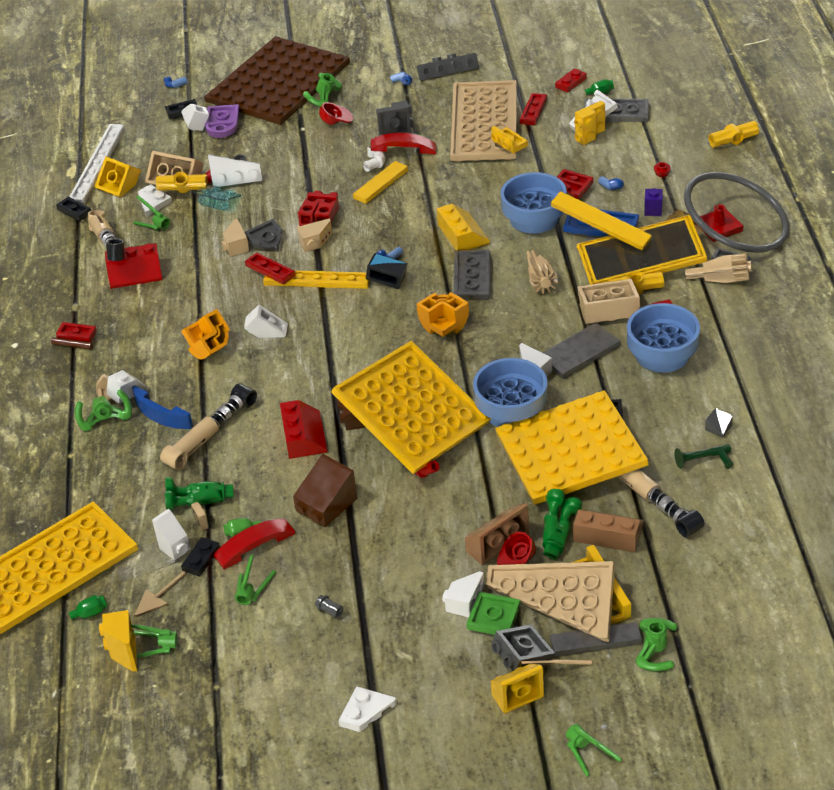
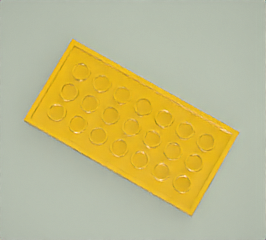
M93 501L1 555L0 634L139 550L137 543Z

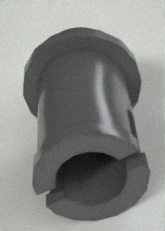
M320 595L315 601L317 610L325 611L335 618L340 617L343 612V606L330 600L327 595Z

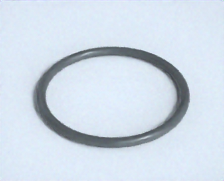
M707 172L694 177L685 188L684 202L689 215L706 234L720 243L741 251L762 253L777 249L786 241L789 234V222L785 211L770 193L754 182L730 173ZM724 179L742 184L754 190L765 198L778 213L782 223L780 237L767 245H747L724 237L709 227L699 217L691 201L692 189L696 184L704 180Z

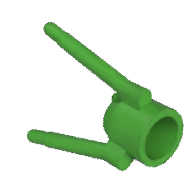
M138 195L137 199L155 214L152 219L154 225L134 221L133 224L152 228L156 231L159 228L162 230L167 229L170 225V219L158 212Z
M254 555L249 557L244 578L242 573L239 574L237 591L234 598L242 605H249L251 600L256 602L258 595L276 574V571L273 570L255 592L254 586L247 583Z
M137 624L131 625L132 628L143 630H134L135 635L157 637L158 646H162L159 649L139 653L136 655L137 658L159 653H170V648H176L177 631Z
M574 724L567 730L566 738L569 740L567 746L572 750L585 776L590 774L577 747L584 748L589 742L618 762L622 761L621 757L593 738L579 724Z

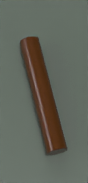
M55 337L51 339V344L93 349L92 342Z

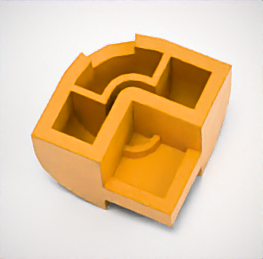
M451 292L448 295L431 294L416 304L418 318L425 330L430 334L436 332L442 337L451 331L457 334L462 330L469 316L468 302Z
M215 309L204 315L197 322L184 328L181 332L191 346L188 349L189 352L197 359L202 360L218 352L228 343V332L230 330L218 309Z

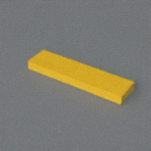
M394 161L354 192L353 199L367 204L408 171V166Z

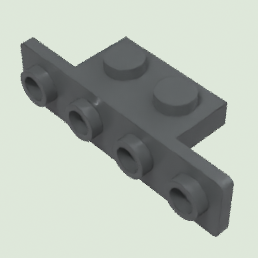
M456 53L447 55L446 59L436 57L432 58V62L417 65L419 80L479 68L476 53L456 56Z

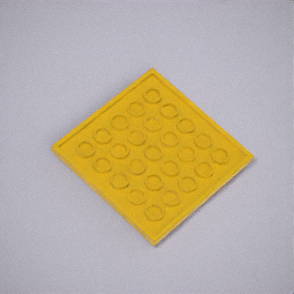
M412 340L336 385L331 391L412 474L483 428L492 419L480 412L475 402Z
M605 390L541 411L530 418L510 422L495 428L501 444L534 505L545 502L547 492L551 489H560L565 494L649 465L647 457Z

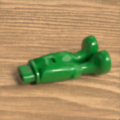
M165 477L166 510H173L183 505L191 506V504L196 502L200 505L225 501V498H234L233 484L205 481L191 483L187 487H179L175 484L172 477Z
M551 489L546 495L549 513L544 517L542 546L544 548L543 554L553 560H558L559 555L564 550L569 532L571 531L570 516L577 514L583 505L582 501L578 498L564 500L565 493L560 489ZM559 507H560V519H558V515H557V514H558Z

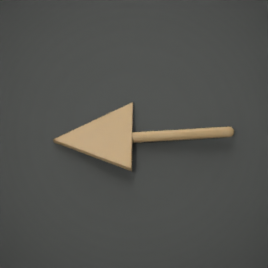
M181 572L156 595L146 589L134 617L168 605L167 602L159 597L179 581L186 572Z
M592 660L521 661V664L545 666L551 664L591 665L593 663Z

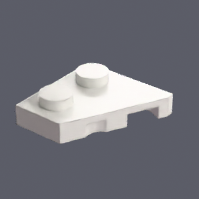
M151 184L138 191V195L157 211L172 203L171 196L163 191H157L156 187ZM141 202L145 216L148 217L153 214V211Z
M356 686L338 720L339 726L361 732L368 727L369 723L382 716L381 712L385 709L395 707L397 704L396 698Z

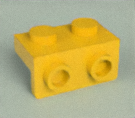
M496 126L491 127L492 140L512 154L528 146V140L508 127L501 130Z

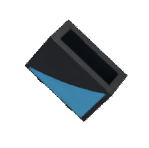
M374 253L367 265L366 279L399 289L406 277L408 263Z

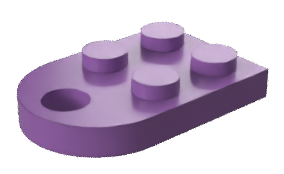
M239 104L207 107L209 117L205 127L208 135L222 138L236 132L239 120Z

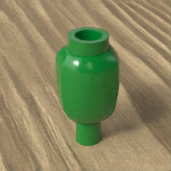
M602 79L594 82L590 88L585 89V94L594 95L596 90L603 94L610 93L611 89H614L612 79Z
M92 595L80 601L76 609L68 613L71 620L77 617L91 618L102 613L108 604L104 595Z

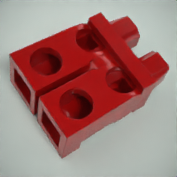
M315 190L314 193L308 192L307 198L298 211L299 226L330 218L332 227V220L339 210L338 193L323 194V192Z

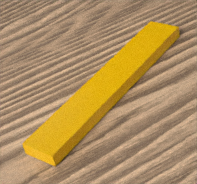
M560 191L551 202V207L640 250H643L651 240L652 235Z
M294 270L296 276L284 285L267 276H264L263 279L264 286L368 289L370 280L366 279L365 272Z

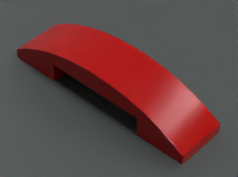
M411 133L384 134L371 139L370 142L371 151L387 152V146L419 148L420 154H436L435 142L426 137Z
M286 519L268 520L241 531L223 544L213 555L220 566L226 569L242 561V554L274 538L277 542H280L296 533Z

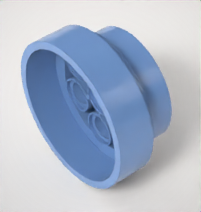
M532 172L517 175L509 179L501 188L502 212L510 219L511 225L521 232L533 234L546 232L557 225L559 217L564 213L551 207V202L560 191L567 194L566 186L557 177L546 173Z
M666 303L648 305L638 309L628 320V348L635 355L638 363L648 370L654 372L678 370L688 362L689 358L698 349L700 338L699 321L692 312L681 306Z
M503 358L492 361L483 366L474 377L473 392L475 405L480 412L492 418L490 423L497 427L530 418L539 413L547 402L546 374L538 365L525 359Z

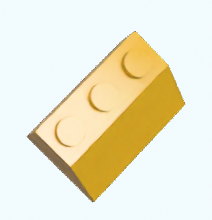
M454 204L437 208L438 226L456 251L470 250L490 243V240L469 212Z

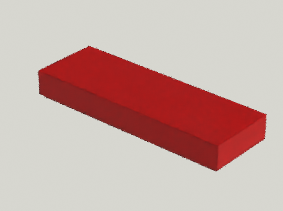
M531 94L519 119L520 124L536 125L547 101V94Z
M257 252L245 261L246 267L283 285L296 276L294 270Z

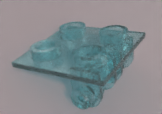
M218 186L202 189V191L195 193L200 195L197 200L200 205L223 211L229 209L228 200L241 197V194L235 193L234 190H221V187Z

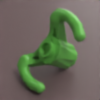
M319 73L318 75L320 79L316 90L320 94V101L312 97L308 91L303 93L310 103L321 107L324 102H328V95L333 90H340L342 84L329 73Z
M122 389L117 391V395L124 403V410L111 405L110 401L104 396L94 398L93 405L91 406L92 411L86 421L82 417L83 403L78 401L75 406V419L78 426L83 431H90L95 423L111 417H117L121 420L129 419L132 415V406L128 395Z
M662 618L643 619L639 624V628L645 633V643L636 658L637 666L650 671H665L674 668V662L671 660L662 663H652L649 660L655 652H661L666 648L667 629L675 631L677 624Z

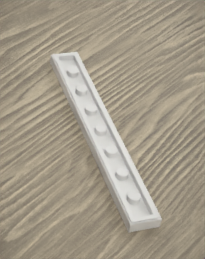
M109 124L69 196L70 198L85 205L96 184L105 156L111 157L125 131L124 125Z

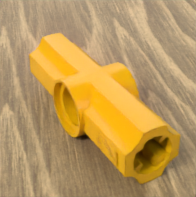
M751 121L738 126L729 124L724 130L708 135L710 146L715 148L728 143L738 145L743 139L759 134L758 123Z
M178 172L175 175L156 177L157 191L177 190L179 193H186L189 190H204L208 186L206 174L187 175L184 172Z
M634 271L629 273L628 277L607 280V282L632 279L639 295L644 290L664 287L662 272L642 274L641 272Z

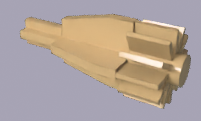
M528 250L526 254L529 265V281L536 292L540 290L544 294L546 288L550 293L549 287L551 286L555 289L554 283H558V276L550 262L541 255L538 256L535 250L531 252Z
M746 253L725 255L704 262L703 267L685 269L686 280L705 278V281L719 283L749 280V272H752L751 261L747 260Z

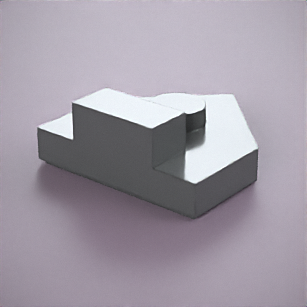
M271 219L244 233L253 247L277 251L282 236V228L274 219Z

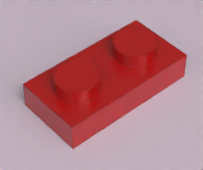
M574 68L555 82V88L568 93L587 79V73Z
M62 322L56 332V337L91 342L97 333L96 326Z

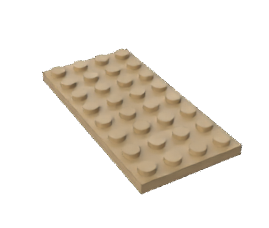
M516 80L454 82L450 161L516 159V153L512 154L495 143L491 138L492 126H496L500 130L508 127L516 132Z

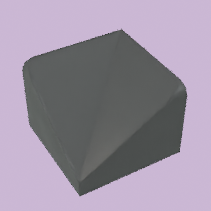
M715 408L706 419L705 430L723 437L732 426L733 416Z

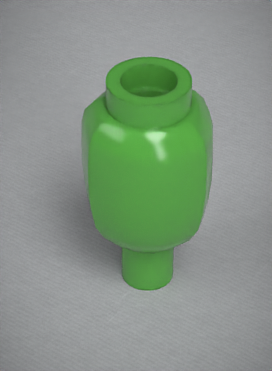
M248 518L231 519L227 524H223L224 534L232 538L241 531L261 523V521H251Z

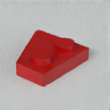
M563 169L557 176L565 184L567 193L578 200L594 183V177Z

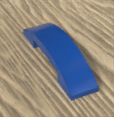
M135 385L132 387L135 403L146 417L171 428H193L189 412L177 406L169 410L151 401L147 391Z

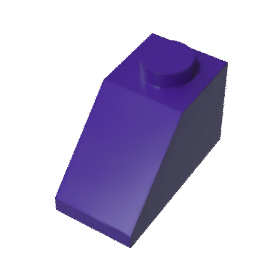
M645 189L644 216H662L663 189Z

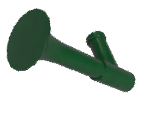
M729 444L687 453L681 452L679 448H676L674 452L675 462L680 469L683 468L684 463L687 461L719 455L726 469L733 466V462L727 455V453L731 452Z

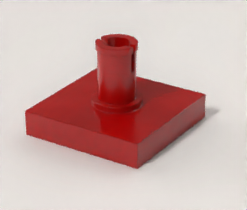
M718 204V209L717 205H715L713 212L699 216L709 227L724 237L743 231L744 225L722 204ZM706 234L713 242L717 241L708 234Z

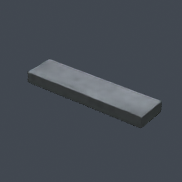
M637 622L610 626L609 642H604L580 630L550 635V641L555 652L554 657L641 644V635Z

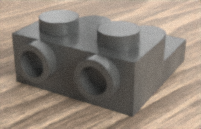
M407 100L391 103V107L376 109L379 136L389 133H411V128H413V120L410 118L412 107L411 104L408 105Z
M532 624L496 631L491 643L493 653L499 654L503 659L505 668H510L512 671L528 665L521 664V661L553 660L555 652Z

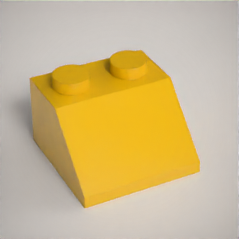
M105 156L94 187L122 197L136 185L141 169Z
M124 610L102 614V623H99L100 636H104V649L109 651L112 660L132 672L137 671L136 636L134 629L131 627L132 622L129 611Z
M528 664L491 680V694L504 714L544 697L543 667L541 665Z

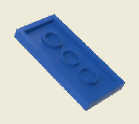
M601 210L634 227H637L639 222V214ZM567 215L563 225V232L598 237L609 236V234L570 215Z

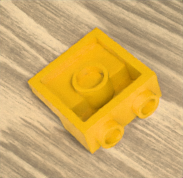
M603 101L575 112L574 136L575 140L580 144L585 145L596 140V135L605 131V103Z

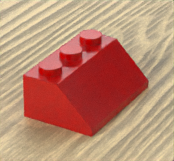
M157 243L124 248L125 259L121 261L108 260L107 251H105L110 289L162 280Z
M300 400L280 403L289 459L328 453L320 410Z

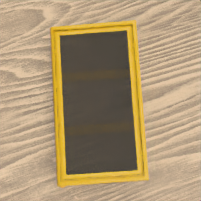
M690 215L638 228L652 235L651 240L643 250L635 248L611 235L576 244L589 285L606 283L608 279L628 277V274L634 271L641 272L642 274L665 273L707 262L706 253Z

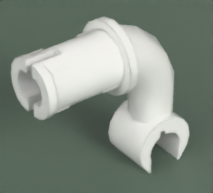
M367 147V155L373 159L363 163L365 171L369 172L375 168L383 167L386 160L384 153L381 151H371V148Z

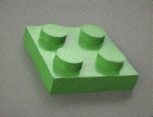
M478 592L467 621V630L495 635L496 631L513 628L521 606L520 600Z

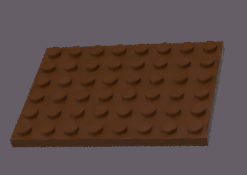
M275 36L206 94L204 99L205 102L217 106L239 104L240 113L281 125L308 101L303 95L305 91H308L311 96L317 93L316 87L320 79L319 73H329L335 76L350 63V58L342 54H336Z

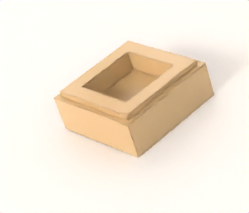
M198 502L191 504L194 519L201 531L208 529L206 513Z

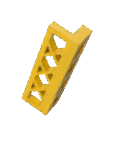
M591 545L586 547L585 558L571 563L605 561L596 547ZM615 577L612 610L617 611L619 614L611 617V625L631 618V602Z

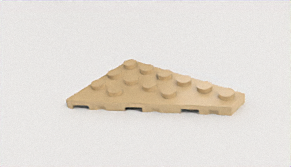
M613 561L488 565L486 585L489 589L506 597L519 599L521 604L604 642H609L615 564Z

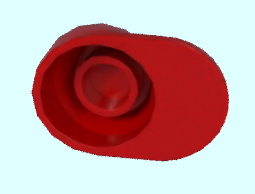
M324 102L319 109L321 120L328 125H334L339 121L345 123L353 121L351 112L340 105Z
M515 532L508 536L497 557V565L527 564L536 553V544L533 538L525 532Z

